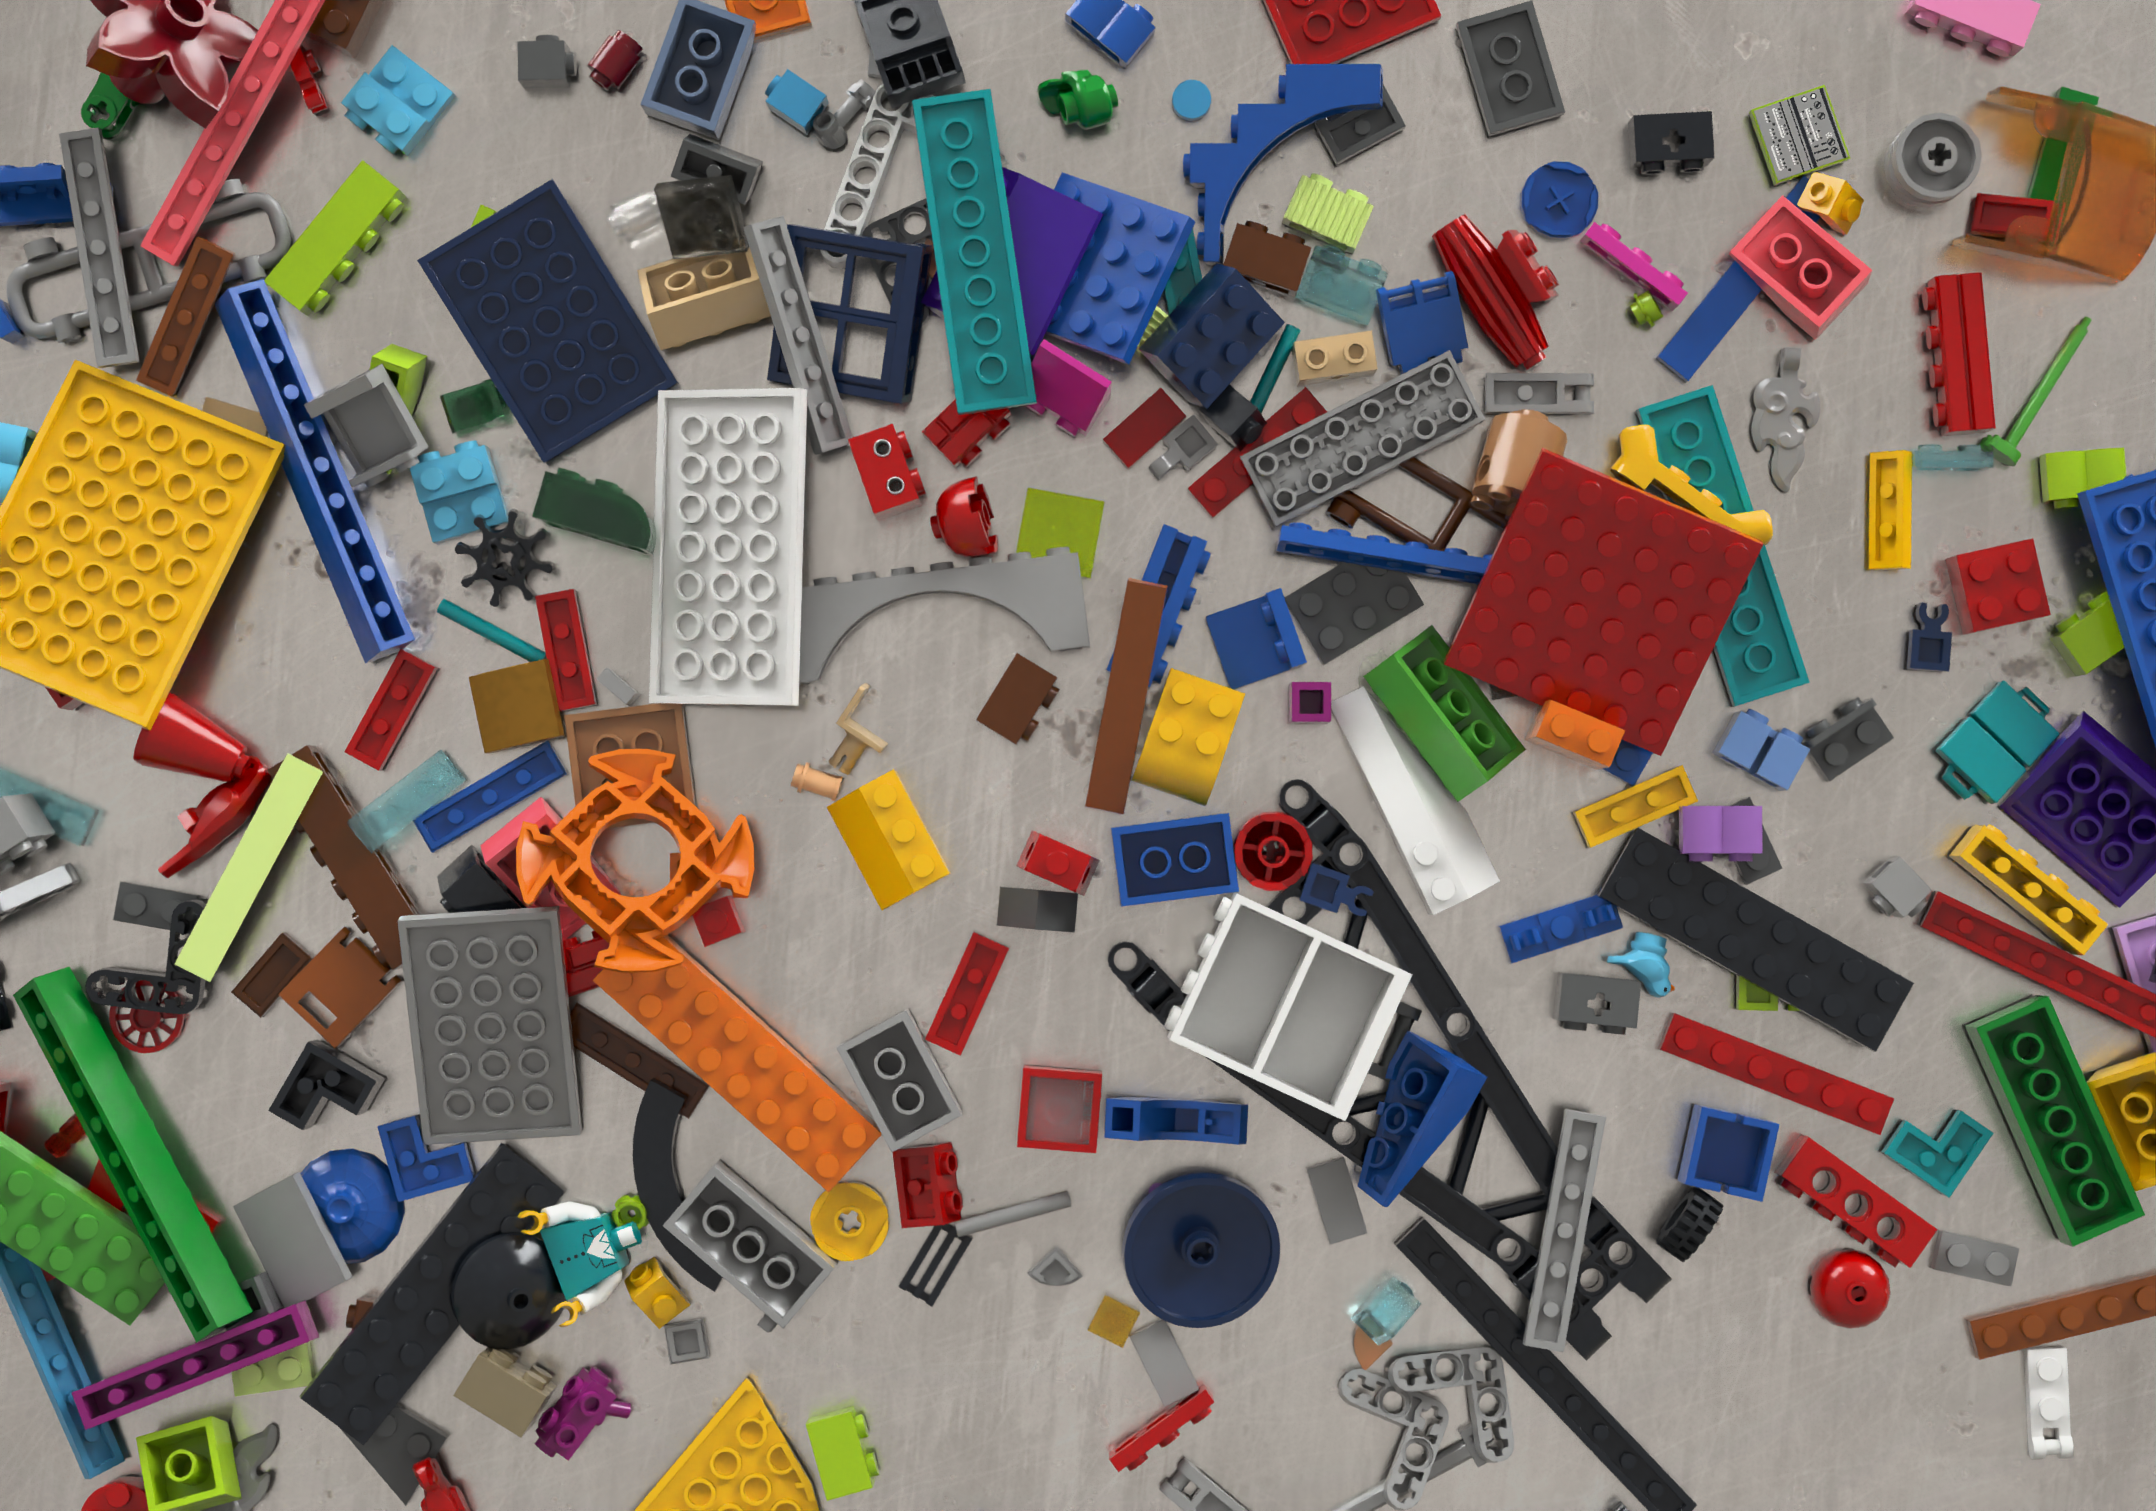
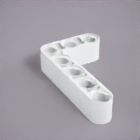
M883 84L878 87L874 94L825 225V230L862 236L863 231L869 224L903 130L905 129L917 134L912 102L902 104L896 111L884 109L882 102L887 95ZM929 95V96H925V97H922V98H929V97H936V96ZM876 131H884L890 138L885 146L877 148L868 142L871 134ZM863 167H870L876 172V177L868 184H860L855 180V174ZM851 203L862 207V214L853 221L846 220L841 216L843 208ZM820 250L823 259L829 266L837 269L845 268L847 254L841 257H833L829 255L828 251Z

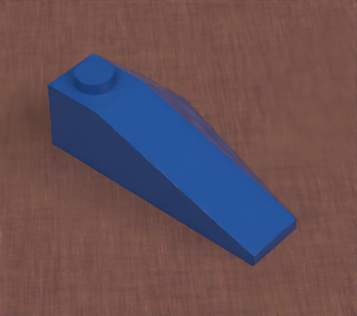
M1410 1031L1406 1032L1388 1065L1385 1078L1390 1079L1385 1101H1379L1376 1114L1381 1115L1376 1136L1369 1140L1357 1186L1384 1207H1388L1468 1113L1487 1079V1076L1462 1058Z

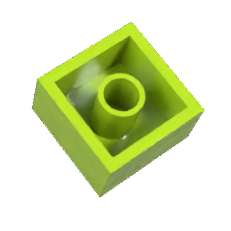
M209 1416L136 1437L149 1511H200L242 1499L227 1421Z

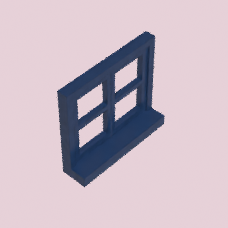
M787 224L802 277L804 275L807 247L847 254L840 305L810 300L815 316L838 320L832 363V373L838 392L899 404L911 401L925 307L921 301L927 291L933 246L920 243L908 244ZM856 256L897 263L890 314L850 307ZM847 322L888 328L881 379L841 372ZM774 327L767 380L792 384Z

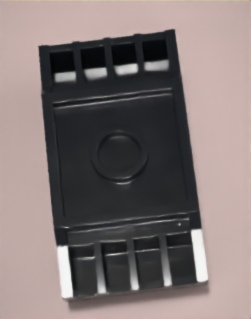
M853 0L891 108L966 83L963 69L938 0Z

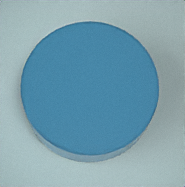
M1186 80L1175 88L1172 106L1180 118L1186 121H1196L1203 118L1210 109L1211 94L1207 86L1202 82Z

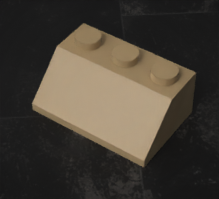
M746 236L637 270L646 312L660 350L680 347L687 342L709 335H719L725 330L745 324H754L771 316Z

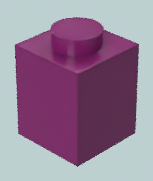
M1291 682L1289 684V723L1328 724L1331 722V682Z

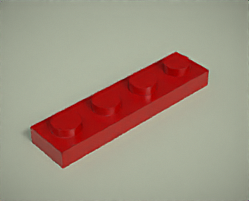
M1305 387L1266 420L1267 424L1263 427L1262 433L1256 441L1247 444L1241 451L1235 447L1187 488L1188 492L1213 519L1253 485L1240 456L1327 413V411Z

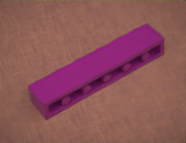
M304 1300L74 1391L72 1396L84 1428L87 1430L319 1338V1334L307 1302Z

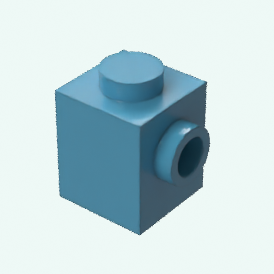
M788 69L782 77L776 75L765 91V95L768 96L765 101L768 109L806 135L812 129L816 116L822 113L829 104L824 93Z

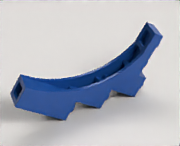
M1286 64V75H1279L1278 84L1279 99H1285V104H1238V114L1231 116V138H1237V143H1190V154H1184L1183 174L1184 177H1190V184L1194 188H1205V193H1199L1198 215L1199 217H1204V232H1198L1197 254L1198 256H1204L1203 261L1208 266H1214L1216 263L1223 265L1224 226L1231 206L1250 173L1272 149L1296 131L1324 118L1351 111L1382 109L1383 68L1381 64Z

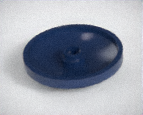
M1215 1173L1182 1175L1161 1184L1151 1191L1139 1203L1131 1215L1125 1229L1122 1244L1124 1270L1128 1282L1139 1301L1162 1320L1189 1328H1206L1222 1325L1248 1312L1261 1300L1269 1289L1277 1272L1280 1259L1278 1229L1272 1214L1263 1200L1242 1182Z

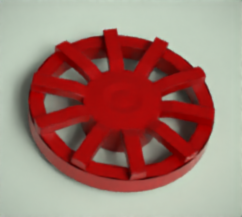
M139 980L134 989L138 998L146 1002L141 986L153 985L149 981ZM153 987V990H152L151 997H150L149 1001H151V999L154 997V994H155L154 987ZM165 991L169 996L179 997L176 992ZM125 992L122 995V999H126ZM110 1007L109 1021L114 1036L124 1047L134 1052L154 1053L170 1046L180 1036L183 1028L185 1014L132 1008L130 1014H118L119 1007ZM166 1018H177L175 1028L173 1029L163 1023V1020ZM118 1020H130L131 1026L124 1032H121ZM158 1028L170 1034L162 1043L156 1030ZM135 1030L140 1032L137 1044L130 1042L126 1038ZM147 1032H150L155 1043L153 1047H143Z

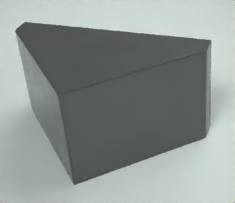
M1000 886L997 925L1035 930L1075 932L1078 893Z
M267 1271L238 1283L241 1290L245 1293L253 1312L232 1327L226 1329V1331L266 1316L283 1307Z

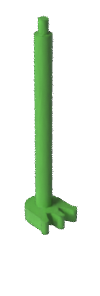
M2085 316L2080 325L2077 324L2005 440L1997 434L1993 437L1988 434L1980 442L1979 449L2008 466L2016 465L2021 457V453L2016 447L2088 333L2087 327L2092 321L2089 317Z

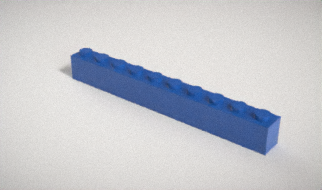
M264 279L228 288L214 305L270 438L285 444L284 459L281 463L364 662L368 663L397 653L415 640L324 421L321 415L311 419L304 404L314 398Z

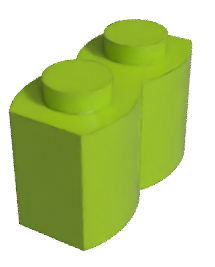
M2124 448L2054 452L2039 456L2043 503L2054 502V509L2078 507L2079 500L2077 493L2123 480L2126 476Z

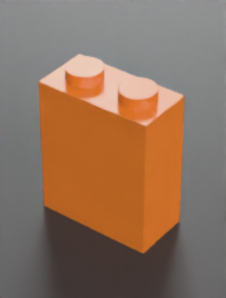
M1549 700L1543 706H1538L1525 740L1597 770L1611 766L1625 730Z

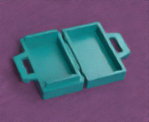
M2006 681L1998 682L1969 713L1970 717L1965 718L1936 749V752L1949 764L1942 779L1964 800L1978 792L1990 804L1997 803L2026 772L2025 768L2030 767L2059 736L2060 733L2044 719L2049 713L2050 708L2028 687L2016 692ZM2025 695L2041 712L2038 713L2022 697ZM1954 771L1958 772L1971 785L1969 789H1966L1952 775Z

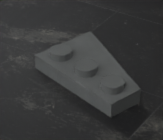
M396 1404L364 1446L343 1431L405 1506L410 1502L420 1485L413 1472V1464L428 1457L436 1459L449 1437L443 1431Z

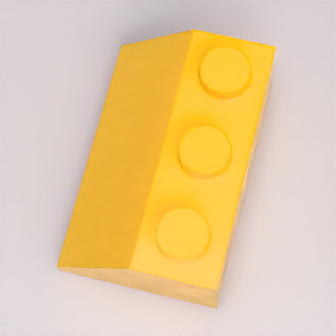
M893 769L827 807L881 910L951 874L896 770Z

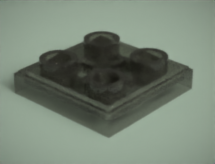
M732 175L656 184L654 192L673 259L748 251L749 244L743 228L745 224Z

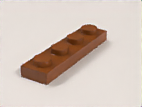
M201 237L196 238L136 381L171 397L175 396L235 256L234 252Z

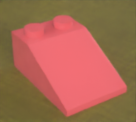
M1783 195L1729 253L1780 310L1815 340L1868 284L1872 269Z
M540 797L480 846L485 864L527 908L559 906L562 940L564 941L586 922L564 902L552 880L540 893L533 905L527 906L523 902L516 876V846L523 821L538 825L540 834L550 836V831L562 820L548 803ZM591 855L592 868L599 881L609 890L621 895L620 890Z

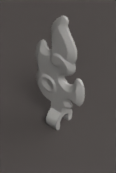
M1791 347L1781 349L1780 377L1765 379L1755 388L1753 400L1756 411L1751 428L1752 439L1758 451H1763L1767 444H1771L1774 447L1771 475L1777 487L1783 492L1790 491L1791 480L1801 467L1805 456L1803 445L1805 433L1800 426L1792 421V416L1795 413L1804 415L1809 428L1816 425L1820 416L1818 393L1812 392L1809 396L1804 395L1803 389L1807 386V383L1804 380L1797 379L1801 360V348Z
M269 1424L263 1432L243 1439L233 1451L242 1499L200 1511H250L261 1501L268 1489L270 1474L264 1473L258 1476L256 1470L271 1455L277 1441L275 1425Z

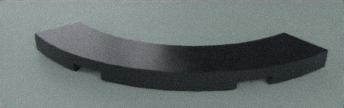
M652 1078L640 1104L633 1136V1167L639 1199L646 1209L647 1219L655 1235L667 1252L693 1278L715 1292L723 1277L663 1227L664 1223L684 1201L676 1169H674L673 1146L678 1120L687 1096Z

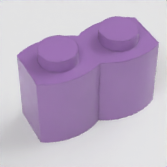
M1679 806L1680 854H1689V861H1713V854H1728L1729 861H1753V854H1762V806Z

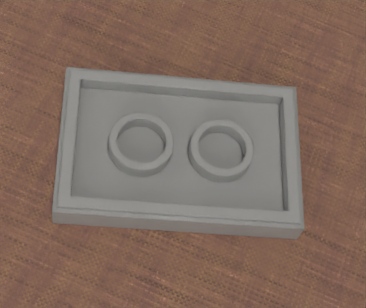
M300 1172L233 1206L284 1308L304 1300L308 1301L353 1277Z

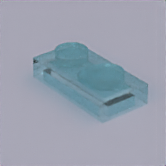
M1924 444L1918 445V451L1912 452V471L1984 472L1993 468V452H1981V445H1958L1957 451H1942V445Z

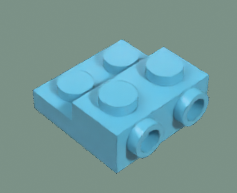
M391 45L369 75L364 72L341 103L348 109L344 116L361 130H364L368 125L378 133L375 140L389 152L394 154L399 149L408 156L456 95Z
M476 440L455 445L456 453L443 457L440 456L439 451L419 455L417 458L420 462L410 468L419 504L423 506L434 544L480 532L481 530L474 524V519L479 514L484 516L486 524L490 528L508 524V513L490 449L486 445L478 446Z

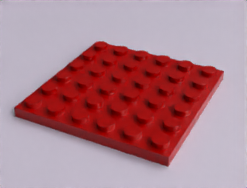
M1542 448L1444 659V665L1541 706L1546 701L1553 700L1625 730L1622 740L1661 756L1763 547V542Z

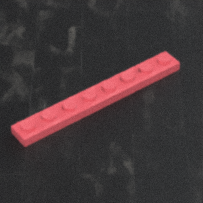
M325 0L274 1L229 83L227 99L207 128H204L140 245L142 248L173 266H179Z

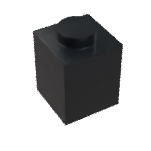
M1230 384L1207 409L1203 407L1198 409L1207 423L1239 451L1247 444L1256 441L1261 435L1263 427L1267 424L1258 408Z

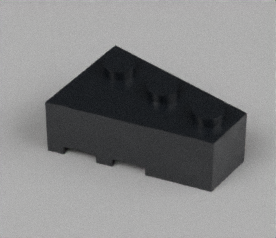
M473 845L468 847L437 876L440 893L443 897L440 903L449 913L527 908L503 884L496 874H493L478 858L480 853Z

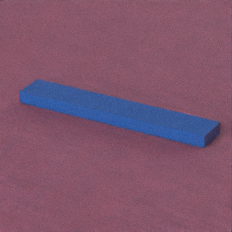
M1805 175L1786 196L1797 208H1799L1797 203L1809 181ZM1801 210L1815 223L1820 218L1818 214ZM1734 261L1656 359L1685 382L1689 381L1762 289Z

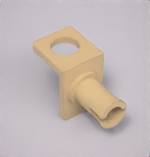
M867 683L859 687L836 722L837 725L845 729L847 735L828 762L836 768L846 755L847 758L839 771L847 775L851 773L852 768L866 747H871L881 753L888 745L883 739L850 718L870 688V685Z

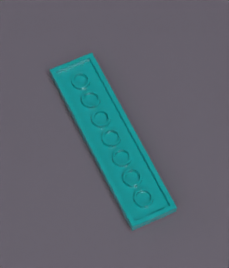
M991 89L912 100L958 415L1037 404Z
M1713 385L1636 410L1640 424L1650 425L1654 428L1660 463L1668 469L1671 466H1675L1682 470L1691 479L1688 484L1699 492L1705 489L1713 493L1722 501L1720 507L1727 513L1736 514L1754 511ZM1663 493L1666 501H1669L1673 504L1680 506ZM1763 545L1713 648L1732 707L1810 683L1765 545Z

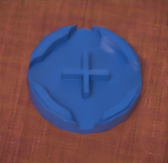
M1553 161L1538 168L1527 178L1520 193V210L1526 224L1536 234L1549 240H1567L1579 235L1592 223L1598 209L1596 185L1593 184L1589 174L1583 168L1570 162Z

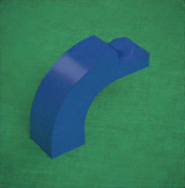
M1106 1098L1104 1138L1133 1141L1189 1140L1237 1145L1247 1144L1248 1104L1180 1098Z

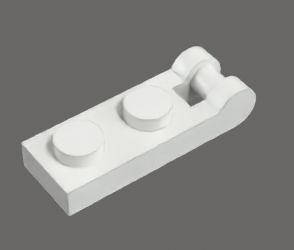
M2063 1346L2025 1348L2024 1367L2029 1456L2031 1460L2045 1459L2046 1455H2057L2059 1459L2072 1458L2073 1441L2070 1428L2067 1348ZM2043 1428H2055V1439H2044Z

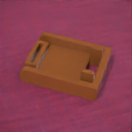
M347 927L341 929L278 994L335 1049H338L403 981L398 975H395L384 985L381 981L391 969L388 966L384 967L375 954L359 938L356 937L345 948L342 943L352 933ZM311 993L337 1017L328 1028L322 1025L300 1004Z

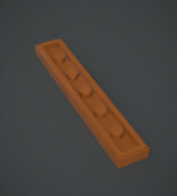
M1129 578L1127 581L1085 804L1087 807L1124 814L1167 585Z

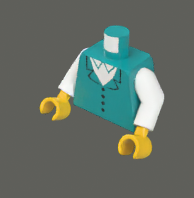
M570 1201L543 1208L541 1213L524 1210L518 1215V1218H524L529 1215L534 1218L533 1227L521 1232L534 1235L540 1231L565 1299L573 1298V1303L562 1302L552 1310V1313L560 1308H565L570 1313L569 1320L559 1325L560 1327L571 1325L576 1321L578 1313L585 1314L608 1300L622 1280L621 1269L629 1264L625 1249L642 1243L641 1233L635 1222L632 1221L616 1227L610 1212L600 1214L593 1206Z

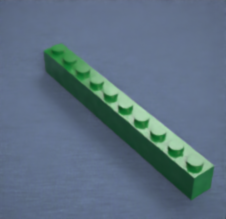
M70 966L31 979L13 996L196 1343L232 1327L253 1312L247 1297L241 1290L227 1259L223 1256L210 1231L209 1225L204 1220L192 1198L191 1191L186 1186L175 1166L173 1158L166 1149L153 1120L149 1117L140 1100L135 1086L131 1083L123 1068L117 1052L113 1049L99 1018L95 1015L81 984L76 979Z

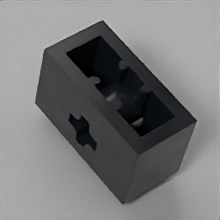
M1712 111L1633 115L1628 122L1630 169H1641V174L1664 173L1665 167H1680V172L1684 173L1699 172L1704 170V165H1709L1714 159ZM1668 137H1671L1672 143L1679 144L1674 152H1671L1670 145H1663Z

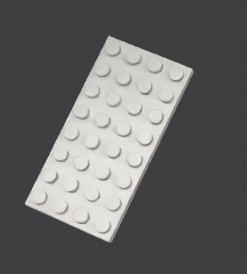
M806 389L658 390L649 703L799 706L807 423Z

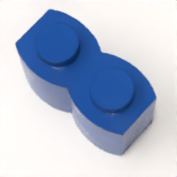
M1076 0L1065 13V20L1073 28L1093 42L1123 68L1128 66L1155 32V26L1151 23L1154 19L1153 16L1142 6L1135 4L1134 7H1131L1123 0Z

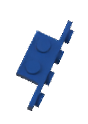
M40 163L33 167L0 166V226L73 222L66 174L62 165ZM110 182L111 191H112V197H113V186H112V184H111V182Z

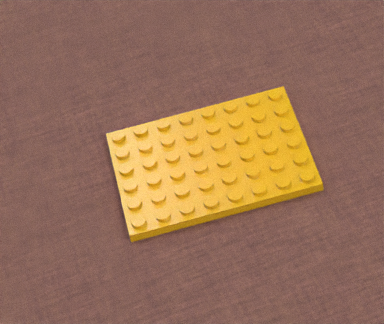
M75 360L0 507V668L147 730H151L284 459L285 444Z

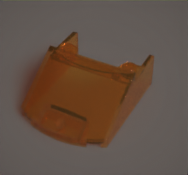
M2002 86L1988 92L1986 101L2034 111L2033 124L2040 135L2049 139L2067 142L2050 219L2025 215L2016 218L2009 224L2004 242L1972 235H1963L1954 238L1952 246L2111 281H2123L2140 263L2156 234V126L2084 101L2078 103Z

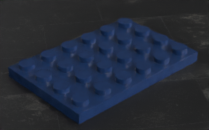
M554 179L549 180L417 260L543 463L658 395V390H666L678 383Z

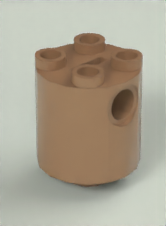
M1522 409L1494 416L1489 426L1473 484L1471 505L1479 510H1493L1505 514V519L1509 521L1541 449L1544 448L1563 456L1567 444L1566 433L1558 426L1549 422L1546 415L1535 410Z

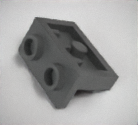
M1856 697L1838 709L1842 714L1831 723L1825 718L1806 731L1809 737L1802 741L1801 744L1810 749L1808 755L1826 782L1831 781L1894 739L1875 710L1874 706L1877 704L1873 698L1861 701L1859 697Z

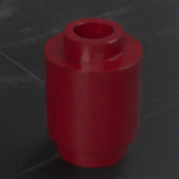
M617 30L614 36L609 35L587 64V67L592 71L589 78L607 91L611 86L619 89L640 61L638 55L643 48L630 36Z

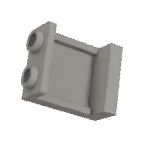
M383 364L320 394L304 404L311 419L321 414L326 418L356 472V475L348 480L352 488L363 482L366 483L368 488L388 478L389 476L386 471L396 467L399 473L411 468L420 462L417 455L429 447Z

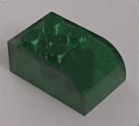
M559 467L556 474L545 471L532 515L533 518L545 525L653 556L656 545L654 518L636 500L623 494L624 489L619 488V485L601 479H596L594 485L585 483L586 478L581 477V474Z

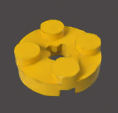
M855 1181L839 1182L829 1193L825 1190L816 1200L810 1216L812 1233L818 1247L828 1256L840 1261L862 1259L877 1251L884 1242L889 1229V1211L881 1195L870 1186ZM851 1210L858 1213L857 1220L861 1223L859 1229L852 1227L849 1232H846L842 1229L844 1222L839 1219L841 1213L848 1215Z

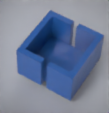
M1694 1104L1678 1181L1685 1185L1716 1192L1721 1190L1730 1195L1763 1202L1780 1124Z

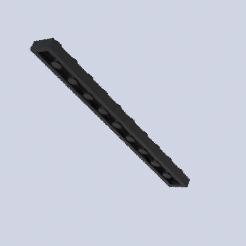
M1424 1218L1416 1223L1395 1244L1648 1511H1692L1697 1506L1550 1350L1523 1344L1526 1325Z

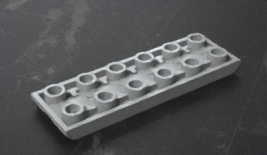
M1449 350L1240 456V459L1276 527L1477 426L1486 419Z

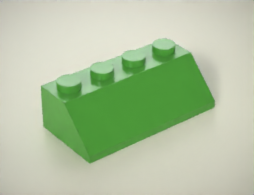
M1431 625L1363 677L1393 715L1397 724L1417 747L1421 756L1426 759L1442 780L1446 789L1459 802L1488 782L1526 749L1473 678L1468 674L1444 665V659L1450 648L1433 625Z

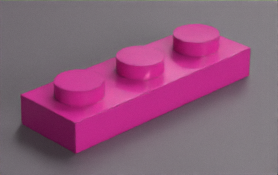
M1594 222L1580 241L1645 291L1649 290L1654 298L1673 311L1679 306L1688 292L1682 289L1684 284L1677 276L1669 271L1661 273L1651 265L1653 260L1644 251L1637 247L1631 250L1619 241L1621 235L1607 224L1603 223L1599 226Z

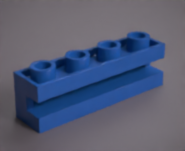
M1163 524L1142 581L1168 586L1148 689H1150L1152 681L1161 683L1168 665L1167 661L1162 660L1163 653L1167 645L1175 647L1183 625L1176 623L1181 608L1189 611L1197 589L1190 587L1195 572L1203 575L1211 552L1204 550L1207 544L1206 540L1194 535L1193 537L1178 532V529ZM1114 652L1106 669L1107 673L1111 672Z

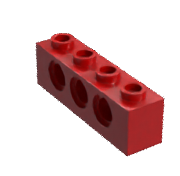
M1802 1134L1799 1136L1774 1172L1783 1178L1780 1183L1782 1188L1798 1199L1804 1193L1815 1201L1812 1206L1814 1211L1830 1222L1836 1216L1847 1224L1844 1229L1846 1234L1862 1245L1868 1239L1879 1247L1876 1255L1894 1268H1896L1899 1262L1911 1268L1938 1230L1808 1136ZM1825 1170L1830 1177L1829 1185L1822 1191H1816L1812 1183L1813 1177L1819 1171ZM1857 1193L1861 1197V1208L1854 1214H1848L1845 1210V1201L1850 1195ZM1884 1217H1890L1894 1224L1893 1230L1888 1236L1880 1237L1877 1232L1878 1222Z

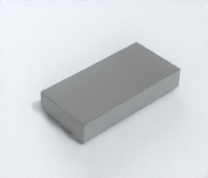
M1341 1157L1306 1168L1329 1244L1367 1234L1368 1232L1345 1158Z
M1160 1319L1129 1335L1164 1407L1200 1390L1165 1320Z

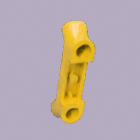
M1650 425L1627 427L1621 431L1619 438L1622 454L1610 468V471L1620 481L1645 491L1649 484H1652L1681 507L1761 540L1763 545H1767L1772 539V522L1767 512L1757 510L1729 514L1720 507L1722 501L1713 493L1705 489L1699 492L1688 484L1691 479L1682 470L1675 466H1671L1668 469L1660 463L1654 428Z

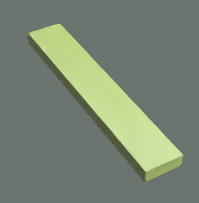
M287 753L180 952L175 965L211 982L323 773L322 770Z

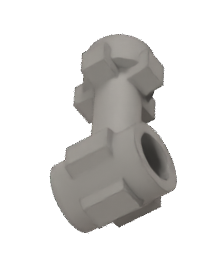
M861 79L851 85L846 91L849 98L834 115L831 112H822L814 119L815 136L825 147L831 149L841 147L847 140V133L843 127L860 108L867 110L870 107L875 90Z

